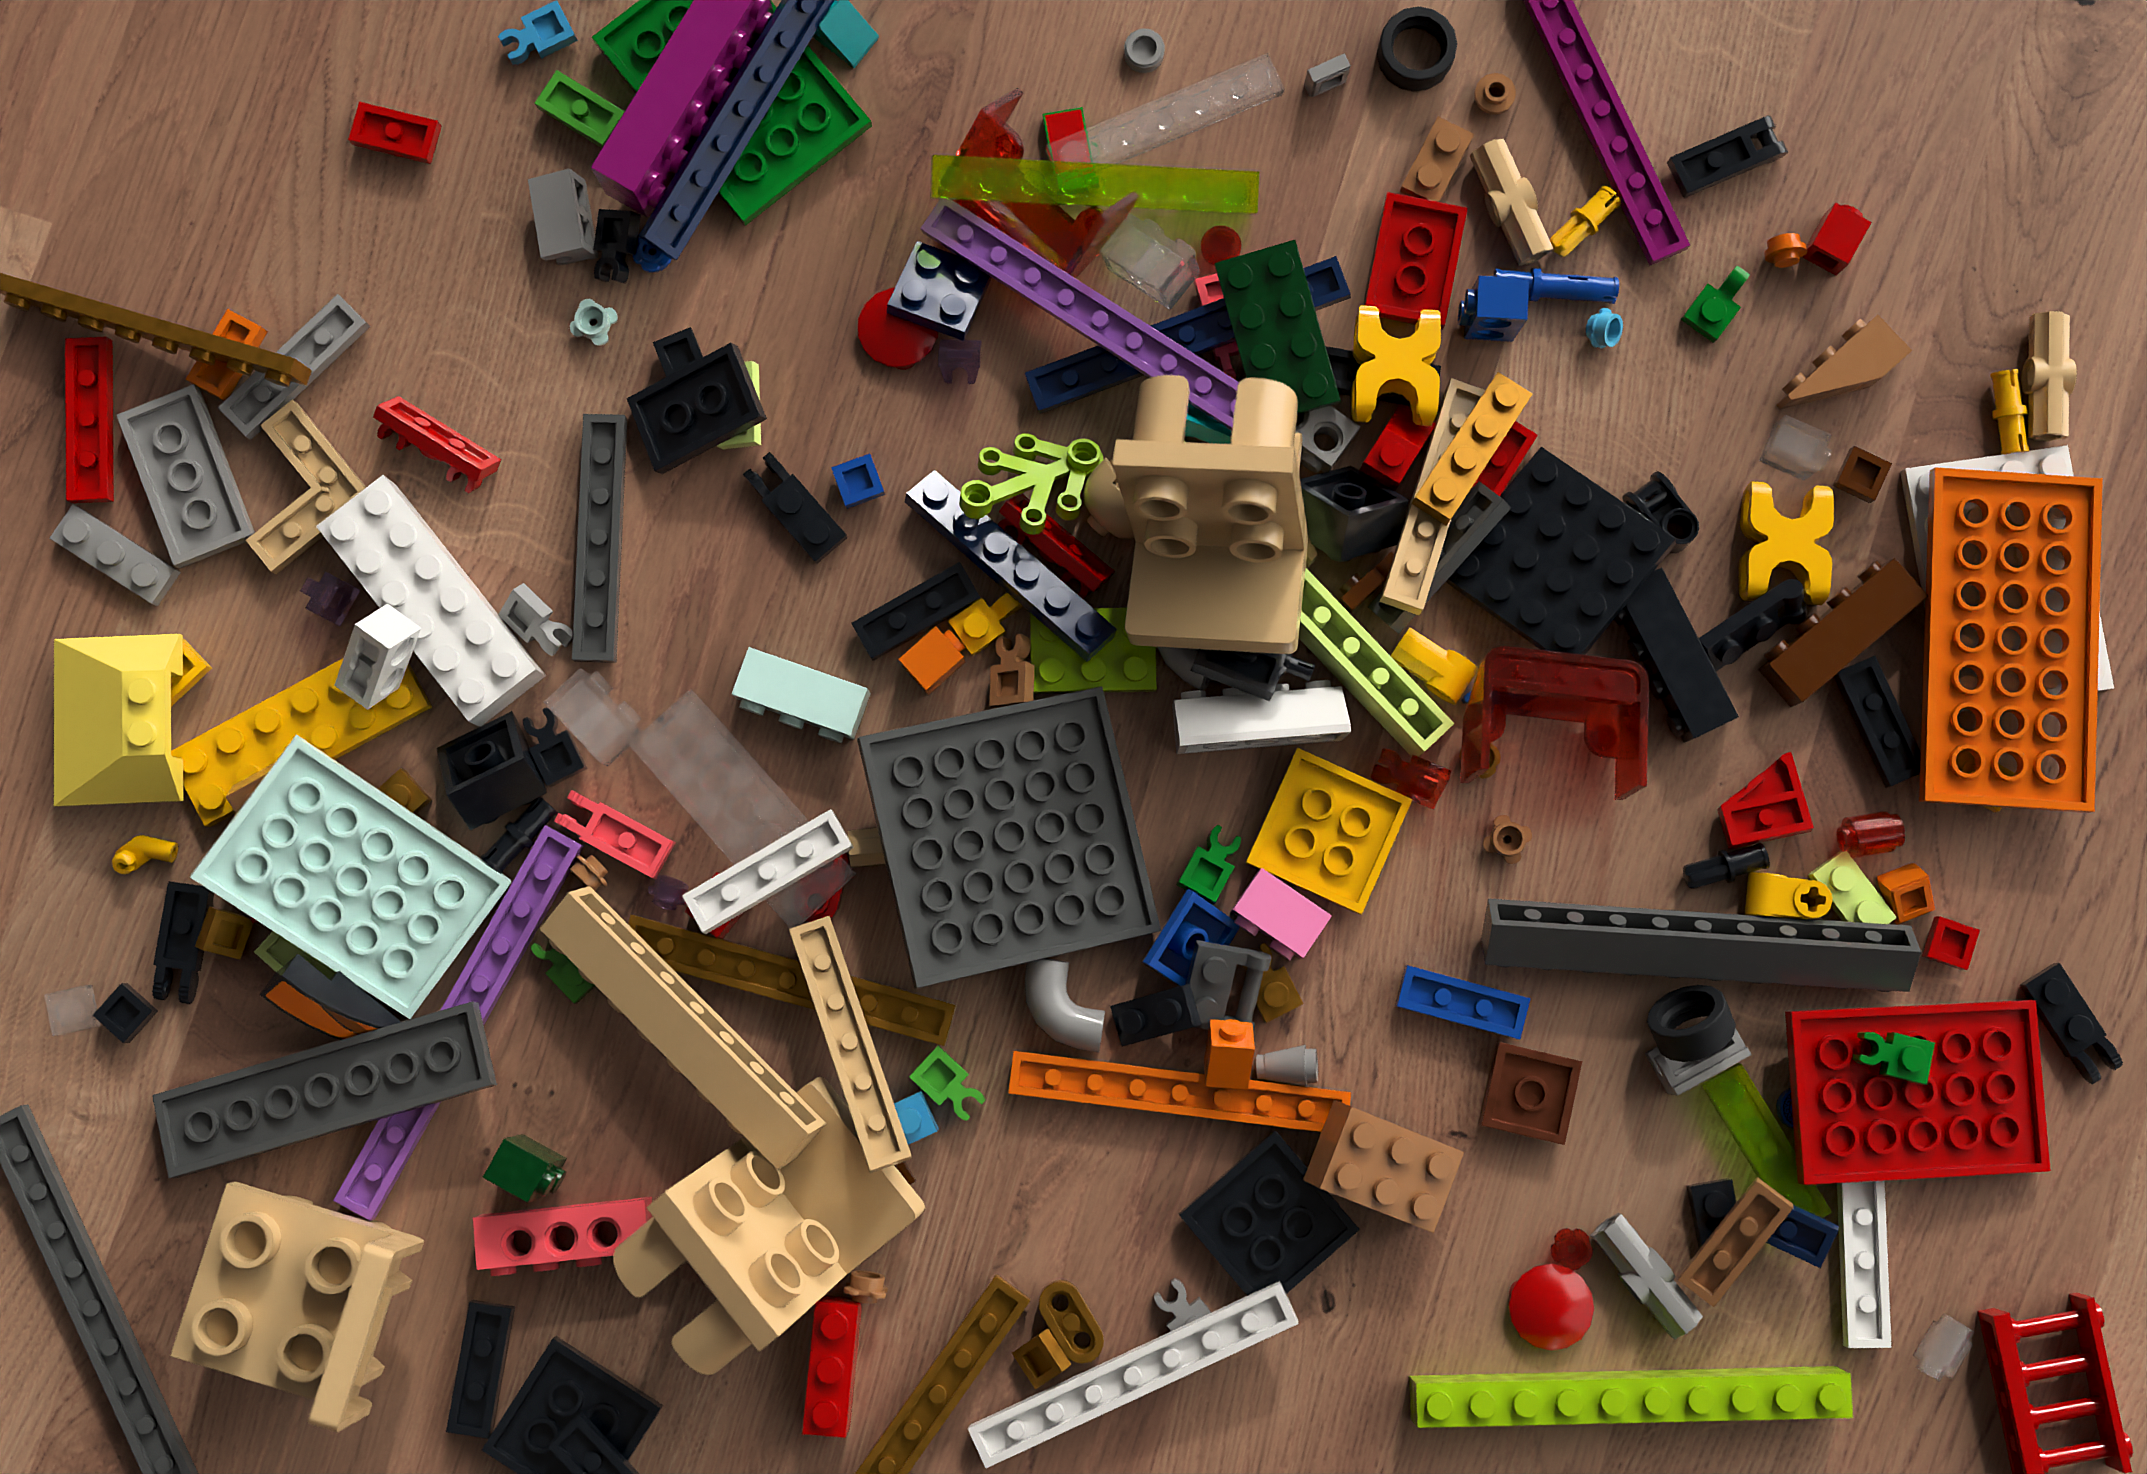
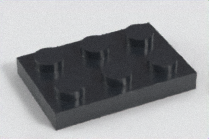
M733 343L719 348L626 398L654 471L660 474L672 470L767 420L739 347Z

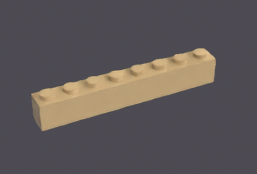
M590 886L568 892L540 928L549 938L551 946L557 952L566 955L578 967L581 977L587 982L594 984L607 997L609 1005L617 1012L624 1014L637 1027L638 1034L645 1041L654 1044L662 1052L669 1066L676 1072L683 1074L696 1087L698 1095L704 1101L713 1104L726 1117L727 1124L735 1132L744 1135L756 1148L757 1154L763 1161L773 1165L778 1170L795 1160L826 1125V1122Z

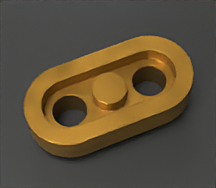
M1064 1280L1053 1281L1046 1285L1039 1297V1310L1064 1354L1070 1360L1077 1363L1093 1361L1100 1355L1103 1349L1104 1337L1099 1324L1080 1292L1072 1283ZM1058 1294L1065 1295L1069 1301L1067 1307L1061 1310L1056 1309L1052 1304V1299ZM1078 1332H1086L1090 1335L1091 1340L1087 1346L1081 1347L1074 1342V1337Z

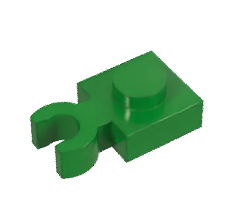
M1220 825L1215 826L1207 837V847L1209 850L1206 851L1197 846L1176 884L1184 890H1192L1212 905L1216 903L1235 867L1224 860L1226 857L1234 854L1241 844V837L1236 836L1230 846H1222L1218 842V834L1222 829Z
M1859 1032L1857 1034V1038L1867 1040L1871 1044V1052L1868 1056L1853 1054L1855 1062L1863 1065H1875L1881 1062L1879 1074L1927 1085L1935 1046L1934 1042L1895 1032H1887L1886 1042L1879 1034L1874 1032Z

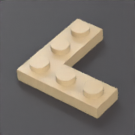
M293 399L260 426L311 488L246 539V542L274 574H278L324 537L316 526L366 488L354 471Z

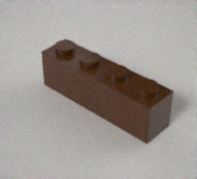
M1895 558L1882 565L1877 560L1857 575L1861 580L1860 584L1851 591L1845 586L1826 602L1830 609L1821 617L1813 613L1795 628L1799 633L1795 639L1789 644L1783 639L1764 654L1768 661L1758 670L1790 707L1803 703L1928 597Z

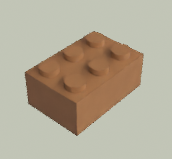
M1334 1100L1303 1180L1322 1190L1434 1233L1464 1152Z

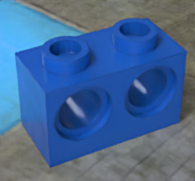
M1478 276L1472 289L1466 290L1465 300H1461L1459 303L1458 325L1464 326V339L1513 342L1528 319L1529 279Z

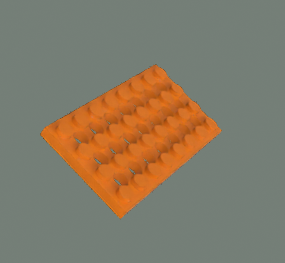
M1938 467L1930 470L1926 594L1928 597L1925 600L1919 802L2080 813L2095 812L2103 478ZM1967 502L1975 503L1981 508L1982 519L1980 523H1971L1965 518L1963 509ZM2008 505H2015L2022 510L2024 521L2021 526H2014L2007 521L2005 511ZM2050 508H2057L2064 513L2066 523L2063 529H2056L2048 522L2047 514ZM1966 543L1974 544L1979 548L1981 560L1978 565L1969 564L1963 558L1962 549ZM2007 546H2014L2021 551L2023 562L2019 568L2012 567L2005 561L2004 552ZM2049 549H2056L2063 554L2065 564L2062 570H2054L2048 565L2046 555ZM1965 584L1973 585L1979 591L1980 601L1977 606H1969L1962 600L1961 590ZM2007 587L2015 588L2021 594L2022 603L2018 609H2012L2005 604L2003 593ZM2049 590H2055L2061 594L2064 605L2060 612L2052 611L2047 607L2045 596ZM1963 626H1971L1977 631L1979 641L1975 648H1969L1961 642L1960 630ZM2006 628L2015 630L2020 636L2021 643L2016 651L2007 649L2002 642V634ZM2048 631L2057 633L2062 639V649L2058 654L2050 652L2045 647L2044 637ZM1963 667L1971 668L1977 675V685L1973 690L1964 688L1959 682L1958 675ZM2005 670L2015 672L2019 678V688L2014 693L2005 690L2001 684V675ZM2048 672L2057 675L2061 681V690L2057 695H2051L2044 689L2043 678ZM1961 709L1972 711L1976 717V726L1971 732L1963 730L1957 722V716ZM2005 711L2013 713L2018 720V729L2013 735L2004 732L2000 727V716ZM2047 714L2055 716L2060 722V732L2056 737L2048 736L2042 729V720ZM1961 750L1968 751L1975 759V767L1969 774L1960 771L1956 765V757ZM2003 753L2012 755L2017 762V770L2011 777L2004 775L1999 769L1998 761ZM2046 756L2053 757L2059 764V773L2055 779L2047 778L2041 771V762Z

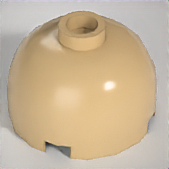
M1105 458L1088 477L1083 490L1084 504L1091 514L1087 522L1103 537L1110 532L1120 539H1133V531L1112 465L1113 460L1109 461Z

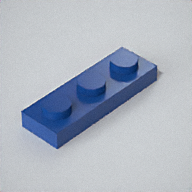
M1405 965L1395 1006L1514 1039H1521L1531 998Z

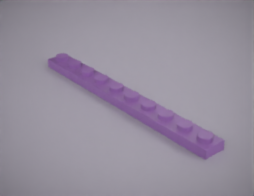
M945 195L940 198L920 228L923 234L1149 378L1160 375H1179L1185 377L1190 387L1188 403L1232 431L1238 381Z
M544 825L441 1010L472 1001L478 1002L483 1025L486 1023L568 877L569 869L575 864L576 857L582 852L584 845ZM441 1102L379 1119L333 1201L369 1221L375 1220Z

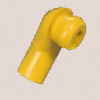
M138 835L115 852L112 858V867L117 873L127 875L151 859L173 863L178 854V843Z

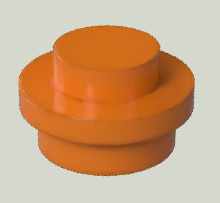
M1781 234L1767 241L1768 249L1765 250L1764 256L1767 262L1774 263L1776 267H1790L1800 262V258L1807 253V247L1804 242H1801L1799 234Z

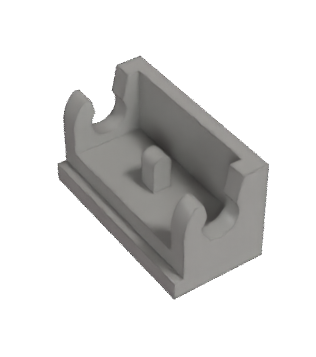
M570 168L528 179L540 257L545 261L556 259L557 265L599 258L598 251L593 250L595 233L586 180Z
M1736 1028L1734 1036L1724 1048L1714 1055L1701 1060L1689 1062L1673 1061L1661 1055L1658 1047L1645 1053L1666 1093L1676 1096L1752 1055Z

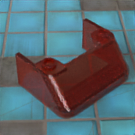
M1016 88L980 110L938 186V198L940 200L945 195L1072 277L1077 278L1111 242L1140 196L1133 191L1105 211L1098 207H1088L1080 212L1076 219H1073L1017 169L1024 155V145L1018 133L1007 124L1008 119L1023 95V92Z
M1511 646L1495 647L1481 660L1463 717L1460 783L1469 784L1489 770L1490 743L1495 742L1504 733L1506 714L1584 723V741L1587 748L1596 756L1615 759L1614 800H1624L1647 787L1649 678L1647 672L1640 664L1631 660Z

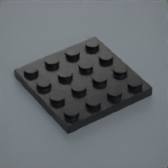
M1540 447L1500 495L1511 509L1447 579L1446 583L1565 668L1572 671L1676 545V538L1555 455Z

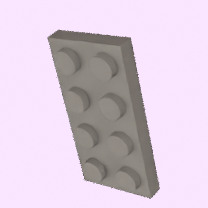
M195 384L116 415L173 566L180 569L245 543L246 539L255 533L199 387Z

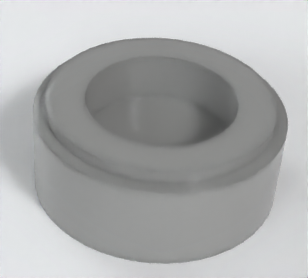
M1138 29L1132 32L1127 37L1124 45V58L1127 65L1140 73L1154 71L1163 61L1164 42L1158 33L1150 29Z

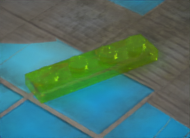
M1737 1063L1703 1083L1702 1087L1756 1176L1799 1208L1821 1218L1832 1213L1815 1184H1798L1795 1150L1743 1065Z

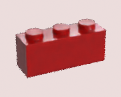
M823 1296L815 1303L802 1434L846 1438L850 1430L862 1303L853 1301L852 1298Z

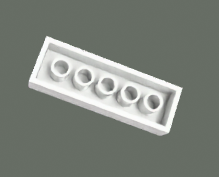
M384 475L316 526L379 608L389 604L421 627L413 651L469 722L479 727L484 725L546 676L398 486Z

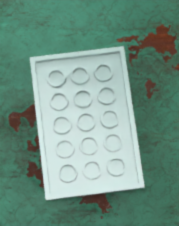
M297 734L190 876L196 882L336 972H342L357 986L408 1019H411L511 884L510 878L493 870L485 861Z

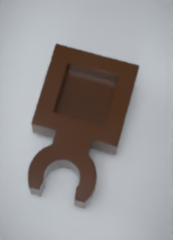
M1392 551L1363 578L1356 573L1339 589L1343 596L1338 602L1350 614L1386 581L1394 557Z

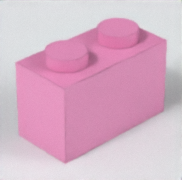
M1263 868L1257 871L1231 910L1232 913L1238 916L1234 922L1236 925L1253 936H1256L1258 931L1272 939L1273 941L1269 947L1288 960H1291L1293 955L1299 959L1304 958L1332 917V915Z

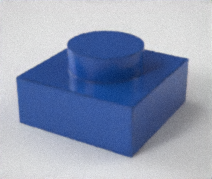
M870 453L831 467L847 509L885 495Z

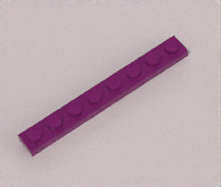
M1523 0L1613 190L1616 192L1615 195L1621 200V207L1649 266L1686 251L1690 243L1573 0Z

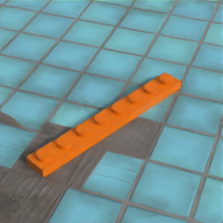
M1013 1051L1008 1091L1009 1094L1322 1132L1334 1100L1349 1106L1351 1100V1092L1258 1080H1250L1248 1090L1205 1086V1074L1022 1051Z

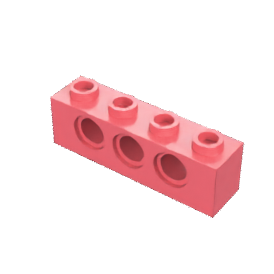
M652 1197L489 1213L473 1217L476 1269H490V1276H502L517 1273L516 1266L533 1264V1272L559 1269V1261L576 1260V1267L602 1264V1257L613 1256L617 1246L653 1217L646 1208L652 1203ZM603 1221L612 1223L617 1229L618 1236L614 1244L604 1243L599 1237L598 1229ZM560 1226H566L574 1233L575 1241L570 1249L561 1247L556 1240V1232ZM518 1230L525 1231L531 1237L532 1246L528 1253L518 1251L514 1245V1236Z

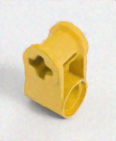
M1748 873L1745 915L1812 919L1825 915L1831 909L1833 902L1832 893L1822 882L1788 878L1784 875L1771 873ZM1808 894L1810 898L1815 899V906L1808 907L1807 903L1801 902V895Z

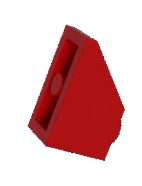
M1400 404L1364 460L1360 471L1395 491L1434 429L1435 422H1433L1432 426L1416 425L1413 422L1411 408Z

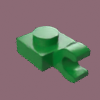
M1736 266L1718 290L1707 283L1680 320L1714 343L1740 310L1741 306L1732 301V298L1750 274Z

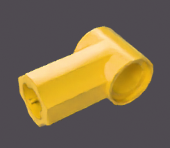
M1410 627L1390 655L1398 665L1424 681L1425 687L1434 695L1453 705L1457 704L1479 670L1473 662L1463 655L1450 649L1445 651Z

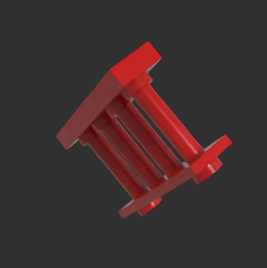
M2072 1293L2069 1294L2072 1311L2015 1321L2010 1316V1313L1996 1308L1978 1311L2012 1474H2046L2049 1468L2105 1458V1463L2108 1467L2122 1473L2132 1472L2129 1458L2133 1456V1447L2129 1436L2123 1431L2101 1331L2105 1324L2104 1315L2099 1304L2095 1302L2094 1297ZM2076 1328L2082 1354L2024 1364L2020 1360L2017 1349L2020 1338ZM2086 1371L2091 1397L2033 1407L2032 1404H2029L2026 1387L2029 1386L2030 1381ZM2095 1415L2100 1435L2099 1441L2045 1451L2038 1446L2035 1430L2039 1429V1425Z

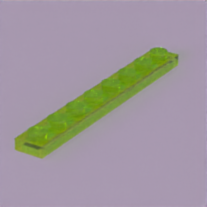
M949 155L931 156L930 199L1233 214L1258 213L1259 171Z

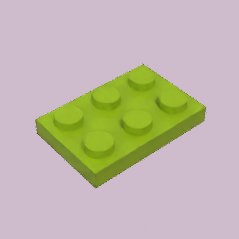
M1094 608L1117 631L1115 637L1086 662L1030 613L1031 664L1035 665L1034 694L1072 693L1101 686L1104 693L1156 692V647L1137 646L1129 642L1125 630L1127 608Z

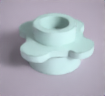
M584 299L580 302L579 308L575 313V320L570 323V331L575 337H587L592 340L594 345L601 346L607 343L609 339L607 333L611 325L617 322L618 315L611 307L604 309L592 299ZM592 319L597 320L595 326L590 325Z

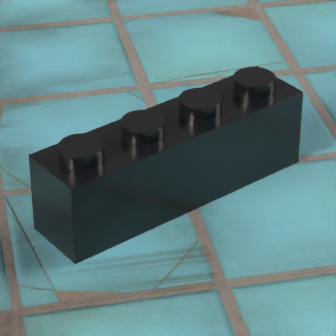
M1663 568L1655 570L1614 620L1618 625H1624L1630 637L1627 643L1634 659L1638 663L1643 662L1649 674L1646 680L1652 695L1657 700L1662 699L1669 713L1666 715V721L1671 732L1676 737L1680 736L1683 742L1686 743L1739 716Z

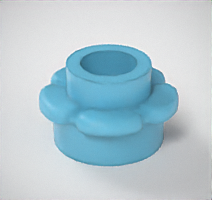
M1609 308L1600 309L1599 313L1589 318L1586 325V335L1590 339L1592 346L1601 349L1606 346H1615L1619 342L1623 331L1621 316L1611 313Z

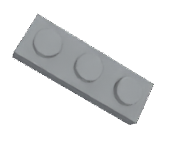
M72 504L50 536L51 540L155 606L160 604L181 573L75 504Z

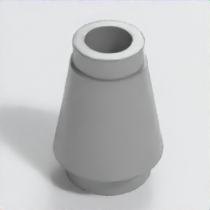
M1306 1045L1259 1054L1256 1057L1257 1079L1308 1087V1083H1318L1317 1049H1306Z

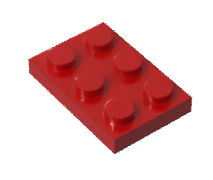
M1387 192L1364 305L1377 307L1379 309V317L1411 324L1417 323L1420 318V312L1423 309L1438 310L1441 318V329L1443 330L1446 324L1468 208Z

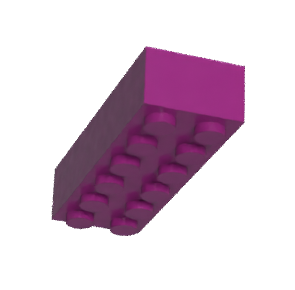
M694 0L591 166L606 195L647 218L650 216L772 17L774 11L770 0Z

